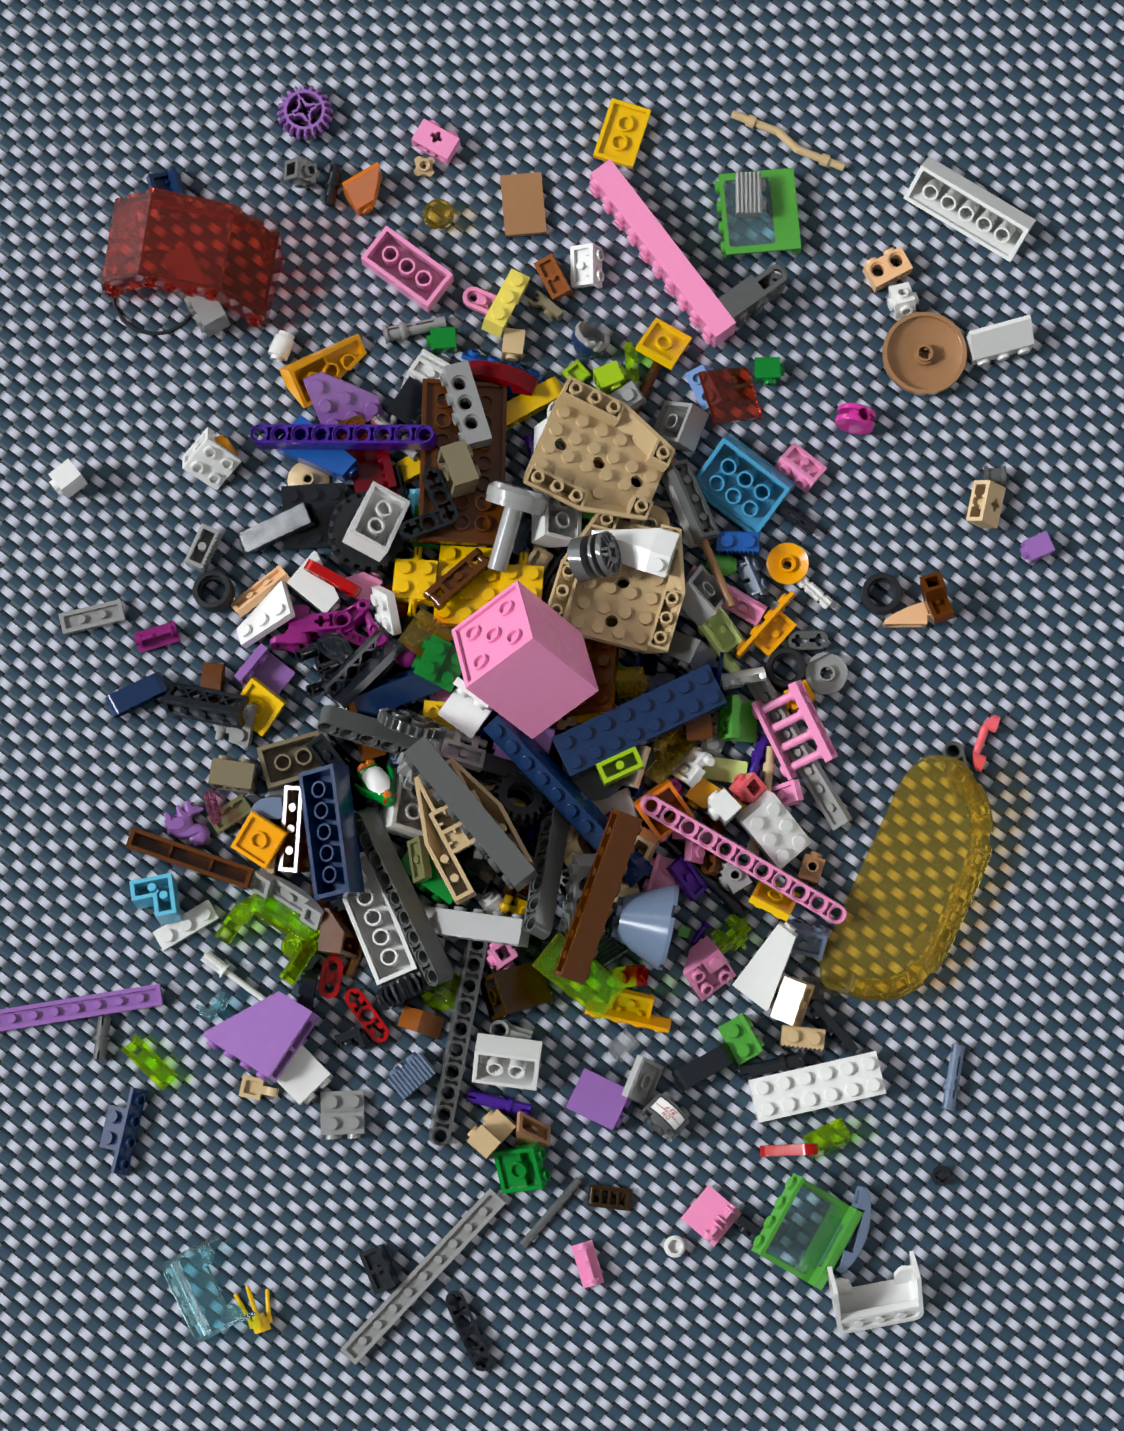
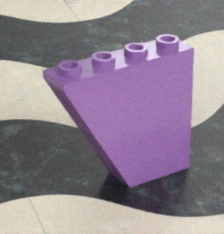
M278 991L206 1030L202 1036L208 1040L206 1044L216 1051L218 1048L224 1050L223 1055L234 1061L236 1058L241 1061L239 1065L250 1072L251 1069L257 1071L256 1076L261 1080L267 1082L269 1079L276 1083L319 1018L306 1007Z

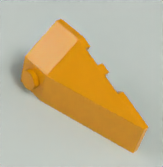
M356 334L296 360L279 369L287 389L303 408H307L313 404L303 382L304 378L323 371L341 379L367 352L359 334Z

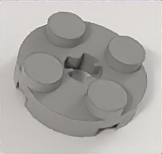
M822 652L813 656L808 662L805 679L810 688L817 694L832 695L843 688L847 680L848 669L844 660L838 655ZM825 668L827 671H832V675L830 674V679H826V677H821L820 673H823L821 671L822 669Z

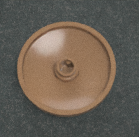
M916 312L901 318L891 327L883 344L882 359L888 376L898 387L915 395L927 396L947 390L959 379L966 364L967 347L961 331L948 318L932 312Z

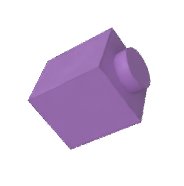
M1047 531L1024 540L1021 544L1022 548H1020L1023 559L1028 560L1029 564L1047 557L1055 551Z

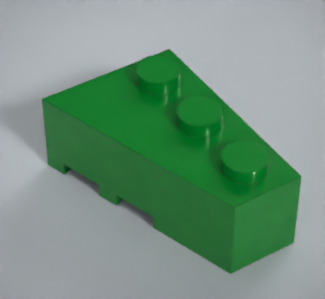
M407 849L400 860L408 877L412 879ZM429 858L432 867V878L422 883H415L414 886L422 892L428 890L433 894L431 898L438 904H443L444 902L450 905L454 899L435 863Z

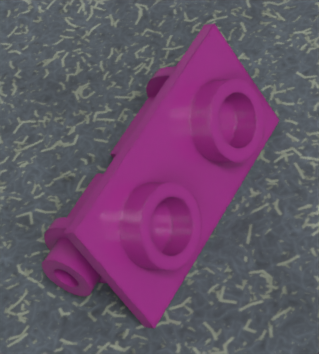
M175 621L134 633L139 653L180 641Z

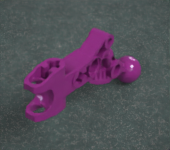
M360 599L342 611L311 614V608L306 605L293 606L295 617L283 624V626H288V630L284 634L271 638L270 645L274 650L295 652L296 649L309 646L311 640H318L324 633L335 631L345 637L352 649L357 650L368 638L358 634L355 630L366 621V630L370 637L380 626L378 622H374L372 609L366 599ZM383 634L377 639V646H383L388 641ZM403 642L401 644L405 649L395 658V661L402 668L409 669L412 668L411 666L416 656L421 657V651L414 643ZM365 651L364 653L371 654V651Z

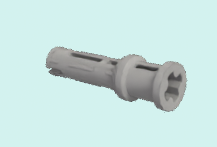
M445 316L407 324L402 321L398 325L388 327L383 325L382 329L385 343L388 344L393 340H407L408 336L428 333L430 328H444L447 325Z

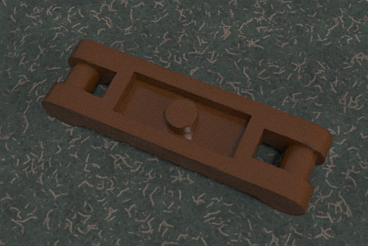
M475 548L429 587L423 597L428 601H432L437 610H442L453 597L481 573L490 569L488 568L490 558H486L479 548ZM439 591L443 593L441 597L437 595Z

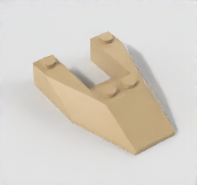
M453 757L446 760V763L530 864L534 865L502 803ZM416 776L414 782L424 844L458 906L476 896L456 857L457 853L474 845L475 840L474 838L469 840L459 827L462 824L460 822L455 823L446 812L448 807L446 805L442 807L432 795L434 790L431 788L428 791L418 776Z

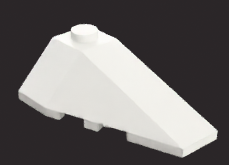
M663 528L592 530L591 535L604 531H609L613 534L619 545L622 564L664 578L669 575L680 533Z

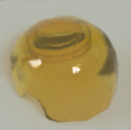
M433 199L427 203L422 212L424 223L434 230L446 229L454 219L452 205L444 199Z

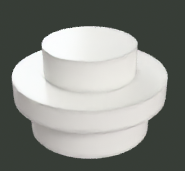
M674 1235L666 1239L664 1250L667 1255L676 1258L685 1252L686 1244L681 1237Z

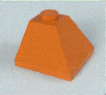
M378 162L342 183L344 195L357 216L368 214L376 205L382 181Z

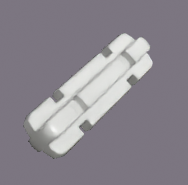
M806 576L796 583L801 589L804 588V591L816 602L819 601V604L824 609L831 605L833 600L828 595L825 596L824 592L813 582L810 583Z

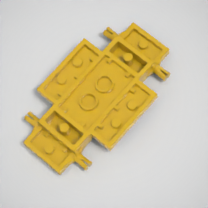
M440 545L438 564V561L422 559L423 548L419 547L418 550L417 546L414 547L413 558H395L392 587L395 600L408 603L407 615L411 616L412 614L416 616L417 606H434L432 601H428L423 597L429 587L475 548H479L486 558H490L493 548ZM521 552L519 564H508L506 573L493 569L484 571L453 597L442 610L439 611L434 607L433 626L456 627L517 580L542 600L544 566L529 565V553L525 552L524 556V553ZM439 591L437 595L441 597L443 593Z

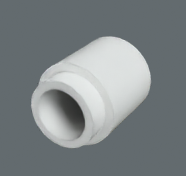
M279 330L278 334H275L268 350V354L271 355L270 359L278 363L287 361L295 343L293 341L295 337L286 331Z

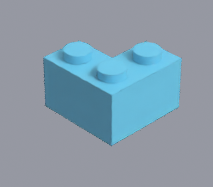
M172 873L129 881L131 900L137 909L154 906L155 917L161 925L182 921L177 881Z

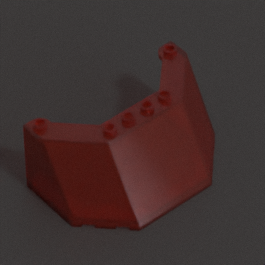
M156 188L147 189L145 194L141 192L130 194L125 200L122 197L116 198L101 282L103 294L117 298L123 292L141 287L162 288L171 293L176 291L190 297L201 296L209 301H218L245 317L250 326L266 327L284 261L280 232L274 228L268 230L264 227L265 223L253 215L247 217L242 213L243 209L237 205Z

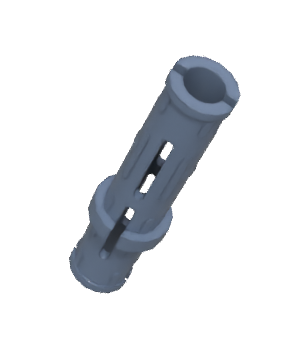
M952 1044L946 1084H943L944 1098L941 1109L955 1111L957 1094L960 1092L959 1080L966 1046Z

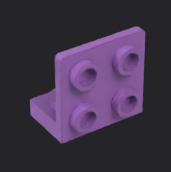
M261 643L234 677L243 686H246L249 680L255 676L279 695L295 676V672L270 653L268 648Z

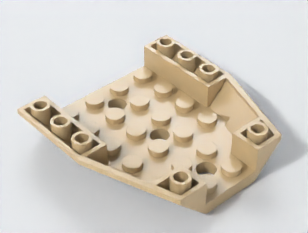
M569 376L554 403L525 471L523 483L582 512L646 521L654 502H652L660 479L664 471L669 467L676 449L626 403ZM555 442H562L565 445V449H558L555 446ZM593 460L601 461L603 468H596ZM631 479H638L640 481L641 486H633L631 483Z
M595 514L579 537L591 536L592 530L646 529L651 527L620 520V517ZM664 524L660 526V528L680 533L669 575L665 578L621 563L620 571L616 575L580 582L574 577L570 569L568 554L566 553L560 562L547 605L582 632L583 638L644 654L668 652L685 596L682 529ZM624 579L629 582V586L627 588H620L617 583ZM609 618H614L618 621L614 627L607 626L605 622Z

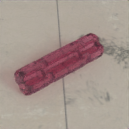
M208 789V791L203 792V798L205 799L209 819L213 825L222 822V816L215 792L212 789Z

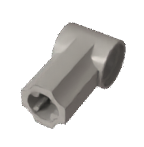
M502 1020L494 1021L490 1026L491 1035H495L493 1032L494 1028L499 1024L506 1028V1032L503 1035L505 1037L531 1040L533 1035L531 1030L506 1023Z

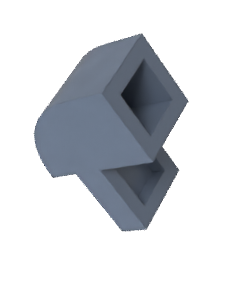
M270 795L262 798L253 805L251 811L255 810L270 821L272 819H282L284 795Z

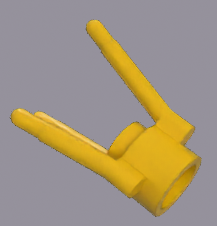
M248 1285L245 1287L254 1313L252 1318L238 1294L234 1293L233 1296L248 1321L250 1329H253L254 1334L270 1330V1323L273 1322L271 1316L269 1289H265V1316L264 1312L258 1313L250 1287Z

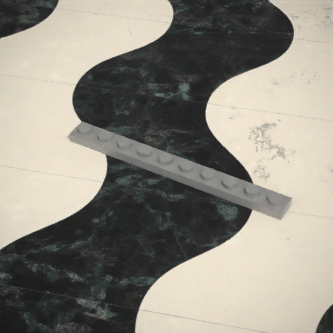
M490 1188L343 1345L340 1351L356 1365L506 1203Z

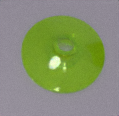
M453 971V978L441 983L445 986L444 992H438L437 985L421 996L426 1005L439 1011L453 1008L459 980L457 973Z

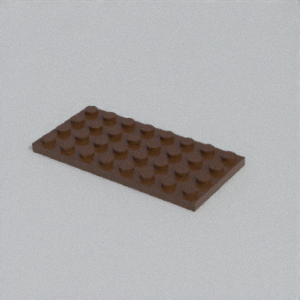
M423 378L421 425L430 426L438 437V442L433 449L420 450L418 516L434 510L422 483L423 472L430 467L437 468L440 471L436 461L440 447L459 441L458 433L460 431L458 425L455 426L453 423L452 413L454 412L452 406L447 404L446 386H442L440 379ZM475 381L492 435L490 445L472 450L473 463L478 465L481 473L479 483L475 492L453 498L458 511V519L453 526L419 538L418 543L494 546L504 506L486 501L485 498L488 484L497 480L505 482L506 385ZM454 384L456 389H464L461 384ZM466 403L460 404V407L463 409L470 408ZM471 422L466 423L468 428H476L475 424ZM431 434L424 435L422 440H428ZM429 474L427 480H432L434 484V489L437 487L435 484V479L437 476H432L431 474ZM437 492L434 498L438 502H443L446 500V495L442 492ZM446 505L444 506V518H448L449 520H451L453 514L448 513ZM430 518L423 521V525L426 528L430 529L435 526L434 521Z

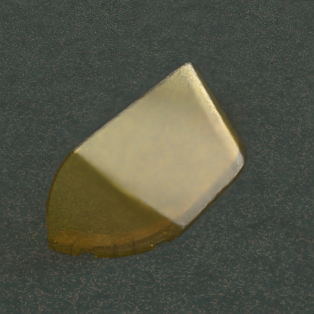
M942 755L926 756L915 763L901 780L843 906L847 914L846 919L840 924H835L826 943L823 958L820 962V978L826 988L865 1001L895 1000L925 984L924 980L931 973H936L944 962L985 873L992 851V846L989 845L990 832H993L994 829L991 806L983 786L977 783L972 775L973 772L957 758Z

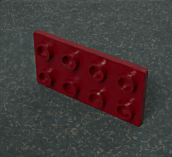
M368 434L361 436L360 440H365ZM383 435L381 440H386V437ZM345 449L360 465L358 473L352 478L355 493L368 491L374 481L399 495L389 450Z

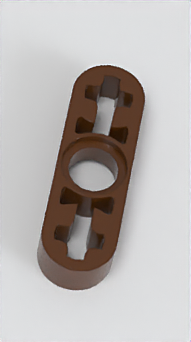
M706 814L702 819V823L723 835V824L719 820L715 822ZM723 844L720 846V853L723 852ZM705 849L703 864H700L701 871L711 876L718 875L722 869V858Z

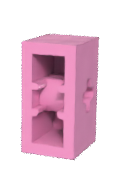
M423 119L411 139L412 146L449 165L460 147L459 136L452 130L446 131L440 128V124L434 120L428 121Z

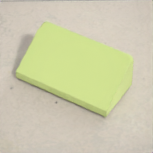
M713 757L715 764L713 766H704L706 773L703 775V778L734 783L733 779L740 773H747L748 762Z

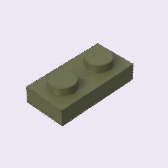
M417 836L407 841L413 883H422L432 878V867L423 836Z

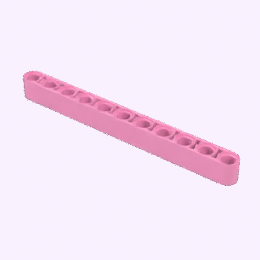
M647 794L642 797L640 807L644 813L828 921L840 924L846 919V910L837 901L657 796ZM652 799L655 800L656 807L653 810H647L645 808L646 802ZM667 811H674L675 816L673 820H664V814ZM687 821L693 822V829L689 832H685L682 829L683 824ZM710 832L712 834L711 840L707 843L702 842V834ZM723 843L730 844V850L727 853H720V846ZM742 854H748L749 856L745 864L738 863V858ZM760 865L767 866V871L763 875L757 874V868ZM778 876H785V883L778 886L775 884ZM802 886L804 888L803 894L794 896V889ZM816 897H821V905L818 907H813V899ZM840 908V915L832 918L830 916L831 910Z

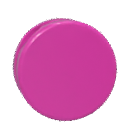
M844 403L838 406L835 425L848 433L869 434L873 431L876 413L873 409L862 404Z

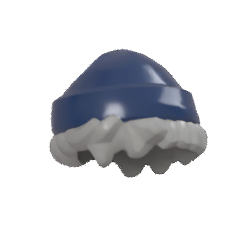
M587 320L578 322L571 337L576 353L587 358L601 356L610 344L608 335L601 332L596 327L595 322L589 324Z

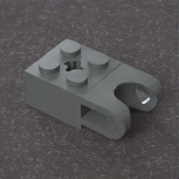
M780 264L772 265L755 278L753 275H750L718 298L736 321L737 328L743 326L748 321L747 318L752 314L756 316L761 313L767 303L784 291L788 275L787 271ZM778 271L782 274V276L773 272Z

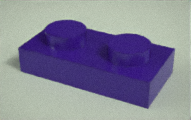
M684 854L679 855L666 868L690 902L695 901L708 888L690 862L684 861Z

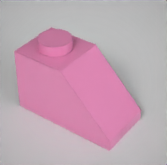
M361 572L346 577L347 580L362 588L357 600L366 599L370 606L373 607L370 598L372 594L371 587L377 585L383 587L384 584L380 580L381 577L373 572L369 574Z

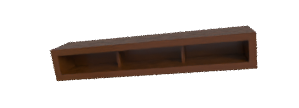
M132 827L125 846L128 850L250 891L249 887L253 872L255 871L254 868Z

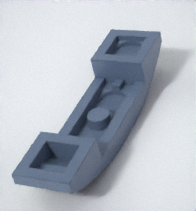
M857 1186L851 1207L859 1209L864 1214L850 1238L847 1251H843L833 1269L844 1273L856 1260L868 1235L871 1220V1201L868 1188Z

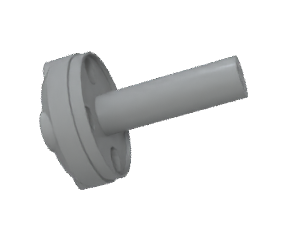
M497 480L488 484L485 498L486 501L504 506L488 568L506 573L523 512L543 516L548 500L544 493Z

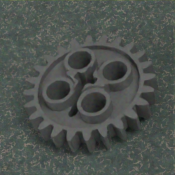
M382 708L377 718L380 724H384L389 729L416 739L425 736L431 741L433 739L439 741L445 739L447 727H444L445 725L440 724V722L407 709Z

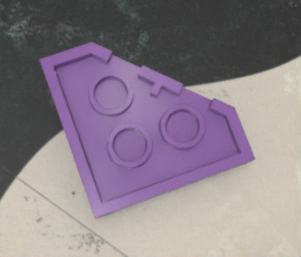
M323 371L303 379L320 424L361 425L371 421L379 414L381 416L385 415L377 394L359 388Z

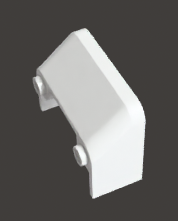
M909 1251L910 1265L900 1266L894 1272V1279L852 1287L851 1282L845 1278L835 1279L832 1266L827 1267L836 1324L841 1333H852L915 1321L923 1316L922 1282L914 1251Z

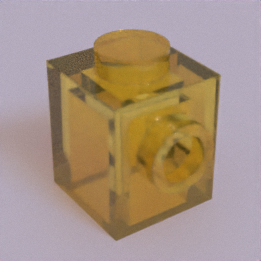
M618 667L615 682L619 698H636L645 694L646 688H649V676L645 675L644 667Z

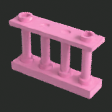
M801 680L789 684L788 693L764 705L761 700L751 703L753 707L752 713L757 720L759 719L780 762V771L784 777H787L788 781L798 777L795 770L819 758L824 759L826 763L838 757ZM791 700L796 701L799 707L798 712L772 724L767 712ZM801 719L805 720L808 726L806 732L784 743L781 742L777 731ZM809 739L815 740L817 744L816 751L791 763L786 753L787 750Z

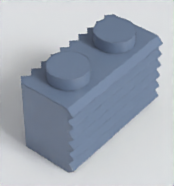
M413 1052L405 1059L407 1063L401 1068L396 1066L388 1073L390 1077L387 1080L403 1100L438 1073L422 1052L418 1054Z

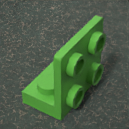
M740 695L724 696L727 706L719 709L718 740L756 743L757 719L752 713L753 707L751 705L755 700L740 699Z
M742 1013L718 1027L738 1065L762 1053V1047L764 1046L758 1034L754 1035L751 1028L754 1026L748 1015L744 1017Z

